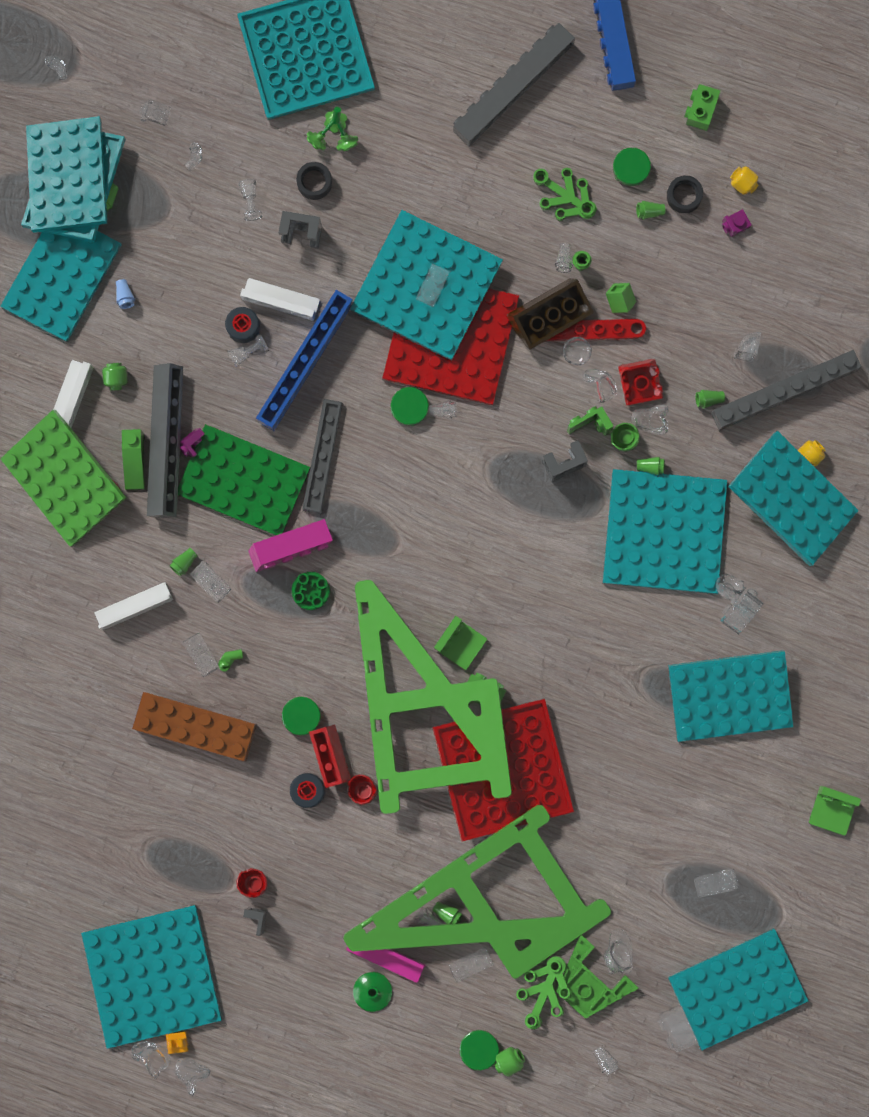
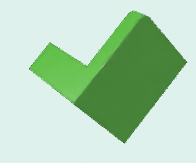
M613 283L606 292L612 313L629 312L636 303L630 283Z

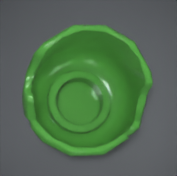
M623 422L616 425L611 432V443L619 451L627 452L633 450L639 443V431L631 423Z

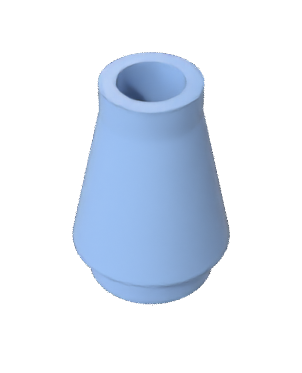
M121 279L116 281L117 305L121 309L133 307L135 298L127 284V280Z

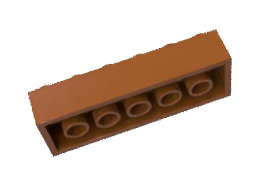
M143 692L132 729L246 762L257 724Z

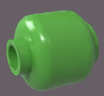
M122 363L106 364L107 367L102 369L103 384L106 387H110V390H122V386L128 383L127 368L122 366Z
M508 1047L496 1056L495 1068L498 1073H503L509 1077L523 1069L525 1058L518 1048Z

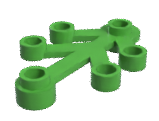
M564 168L561 172L566 190L550 180L546 170L538 169L533 175L534 182L540 186L545 185L561 196L550 199L542 198L540 200V208L542 210H548L551 206L573 204L575 208L566 210L558 208L556 210L555 218L559 221L575 215H580L584 219H590L596 214V205L589 200L587 191L588 181L585 178H580L576 185L581 193L580 200L575 197L572 182L573 172L570 168ZM568 171L570 176L566 177L563 173ZM538 176H543V177H544V180H543V181H539V180L537 179V177H538ZM584 182L586 186L580 187L579 183ZM547 201L549 205L545 207L542 205V202ZM588 207L590 212L586 213L583 209ZM558 212H563V213H564V216H563V217H559V216L557 215V213H558Z
M552 957L548 960L547 966L535 971L529 970L524 974L525 980L531 983L535 982L538 977L548 974L545 982L528 989L521 988L516 993L517 998L522 1001L540 993L532 1013L528 1014L525 1018V1025L529 1029H538L541 1026L542 1019L540 1014L547 997H549L552 1006L551 1014L554 1017H561L564 1014V1009L560 1006L553 987L554 981L557 979L560 986L559 996L563 999H568L572 995V991L568 988L563 974L566 970V963L561 957ZM554 963H558L559 965L557 970L553 969ZM529 973L534 975L532 980L528 979ZM564 989H567L568 995L564 997L562 992ZM522 991H525L526 996L524 998H521L520 993ZM557 1007L560 1009V1013L558 1015L555 1014V1009ZM532 1017L535 1019V1023L533 1025H531L529 1022L530 1018Z

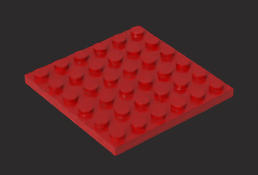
M488 289L452 361L393 332L382 380L493 406L512 328L507 314L516 309L519 295Z
M545 699L502 709L512 794L509 797L495 798L492 795L491 783L488 780L447 786L462 842L496 833L536 805H542L550 818L574 812ZM456 722L432 727L442 766L481 760V755ZM525 819L519 824H517L515 827L527 825L528 823Z

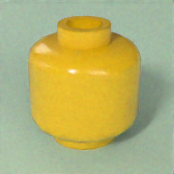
M747 166L738 167L730 177L731 186L743 195L749 192L752 194L759 186L757 184L758 175Z
M808 440L798 449L814 467L825 458L824 452L826 450L817 440Z

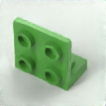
M595 406L589 409L582 418L577 416L570 420L567 429L568 434H571L595 420L596 423L594 425L598 432H602L606 436L612 432L613 424L603 407L601 406L597 409Z
M455 616L434 649L464 670H467L487 638Z
M820 786L808 823L841 835H846L854 808L859 806L861 799Z

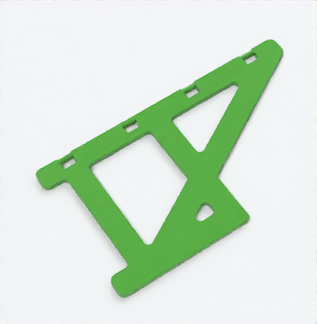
M371 580L357 582L355 593L378 780L379 802L382 813L392 814L400 810L399 795L402 792L486 780L490 781L492 795L495 798L509 797L512 794L498 681L492 678L451 684L375 583ZM362 603H368L369 613L363 614ZM382 630L387 631L425 681L426 687L424 689L387 693L380 637ZM369 661H375L376 672L370 673ZM471 702H480V716H475L469 708ZM443 706L481 755V760L476 762L397 772L390 715L398 712ZM375 720H382L383 731L377 732ZM389 779L390 791L384 792L382 780Z
M536 805L373 914L370 918L346 932L343 939L351 951L489 942L510 975L516 979L607 918L611 910L603 899H597L588 906L583 904L537 832L538 828L549 821L550 816L542 805ZM526 819L528 825L519 831L515 826ZM521 843L565 913L563 916L498 920L471 879V873L514 844ZM475 853L478 859L468 865L465 859ZM425 887L427 893L417 899L414 893ZM451 887L456 890L473 917V921L470 923L416 927L398 926L402 919ZM374 921L376 927L366 933L363 927ZM530 939L531 944L525 949L519 951L516 948V940Z

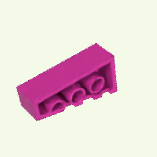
M323 519L253 543L248 553L255 571L258 572L263 569L272 568L279 563L292 561L297 556H307L313 550H324L329 547L333 540L326 521Z

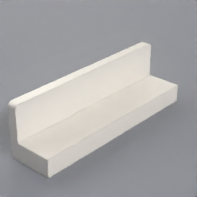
M251 278L247 280L245 289L242 288L240 294L241 299L311 321H314L320 303L318 298Z
M71 361L53 409L57 410L70 428H72L94 368L91 364L84 361L83 363Z
M166 582L94 613L99 623V629L105 630L172 601L173 598Z

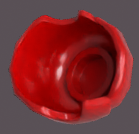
M363 774L355 775L348 782V795L357 804H369L377 795V785L369 776Z
M254 868L240 872L236 880L237 889L247 898L261 896L265 893L268 886L267 877L264 873Z

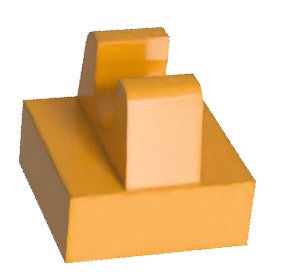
M186 1031L166 1034L168 1054L189 1051Z

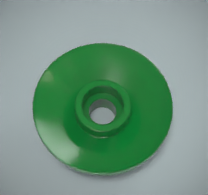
M378 972L363 974L354 984L353 996L355 1002L366 1011L376 1012L382 1010L388 1005L392 997V986L389 980ZM370 989H374L376 991L375 996L369 995Z

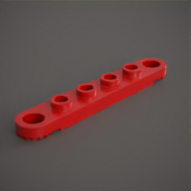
M640 319L581 320L546 341L638 339L645 334L646 325ZM639 324L642 331L638 334L631 331L632 325Z

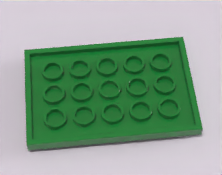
M205 424L202 430L204 432V435L201 437L202 441L194 449L197 455L190 458L178 486V496L275 536L282 534L306 481L310 467Z

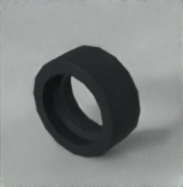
M309 162L299 169L296 177L297 187L304 197L318 200L328 195L332 188V177L325 165L319 162ZM316 170L325 176V185L319 191L313 192L304 186L303 180L308 172Z
M683 175L675 178L667 190L668 204L678 213L687 214L693 212L699 207L703 199L702 185L692 176ZM681 184H688L695 189L696 198L689 205H682L674 198V191Z

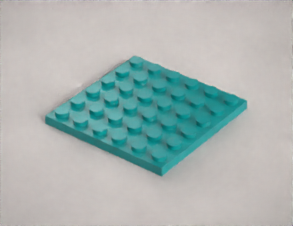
M284 0L237 14L267 120L375 90L349 0Z
M401 210L350 307V311L452 361L503 259Z
M613 469L602 583L718 594L727 480L659 474L658 476L648 472Z
M196 905L81 933L107 1049L222 1021Z

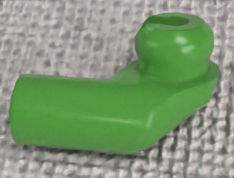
M242 649L225 652L218 663L220 670L226 672L230 669L234 660L243 659Z

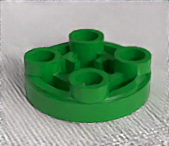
M638 148L621 150L613 162L615 179L628 186L641 185L647 179L651 169L649 157Z
M402 388L392 397V415L403 425L415 426L423 421L428 413L429 404L427 397L417 388Z
M305 572L295 579L291 592L295 603L305 610H317L328 601L330 587L327 580L321 574Z
M295 697L289 700L283 708V724L289 732L295 735H308L320 723V709L310 698Z
M485 1030L469 1032L464 1036L460 1044L461 1059L466 1066L473 1070L490 1068L496 1062V1056L499 1054L497 1040L490 1032Z

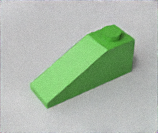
M141 429L122 430L125 490L145 489L144 432Z

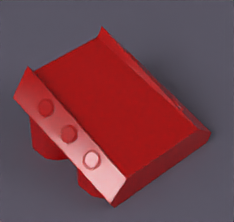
M655 359L618 366L626 405L663 398L659 368L656 365Z

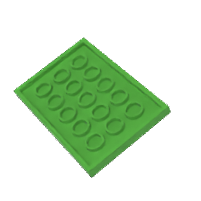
M52 410L0 458L69 547L74 546L126 499L57 410Z

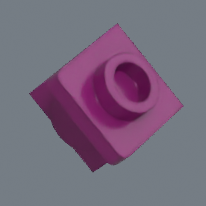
M743 209L730 216L726 215L722 220L723 230L726 234L729 233L731 237L752 226Z
M201 428L194 429L180 441V450L186 457H195L197 455L191 445L194 447L202 441L201 437L204 435V432Z

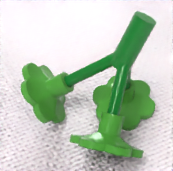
M335 107L332 112L326 113L323 131L319 133L309 131L307 133V141L317 150L326 149L324 137L329 129L333 133L340 130L341 140L337 142L338 145L336 146L339 151H348L350 148L355 147L358 141L357 136H348L344 132L347 116L341 113L340 107Z

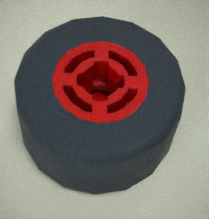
M237 307L227 315L225 327L230 338L234 341L249 343L258 336L260 321L256 313L250 308Z
M303 773L292 781L290 796L296 805L302 808H312L323 800L325 785L318 776L312 773Z

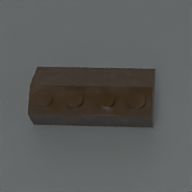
M569 278L508 313L507 317L515 333L528 350H531L594 312L578 279Z

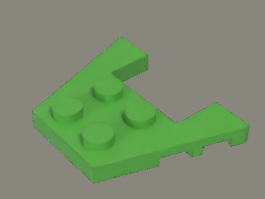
M581 935L563 973L567 986L572 991L571 997L564 1000L586 1019L627 994L636 991L639 987L624 975L613 989H609L582 964V961L595 947ZM558 985V987H557V989H556V992H557L558 994H559V989H560V986H559V985ZM564 989L562 992L564 997L568 995L567 989Z

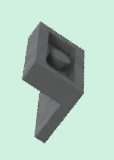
M250 907L244 909L243 917L259 920L256 936H261L264 933L267 910Z

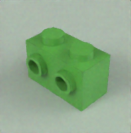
M702 84L698 85L697 90L693 89L690 98L693 104L692 107H687L684 116L688 118L686 125L705 131L708 130L720 90Z

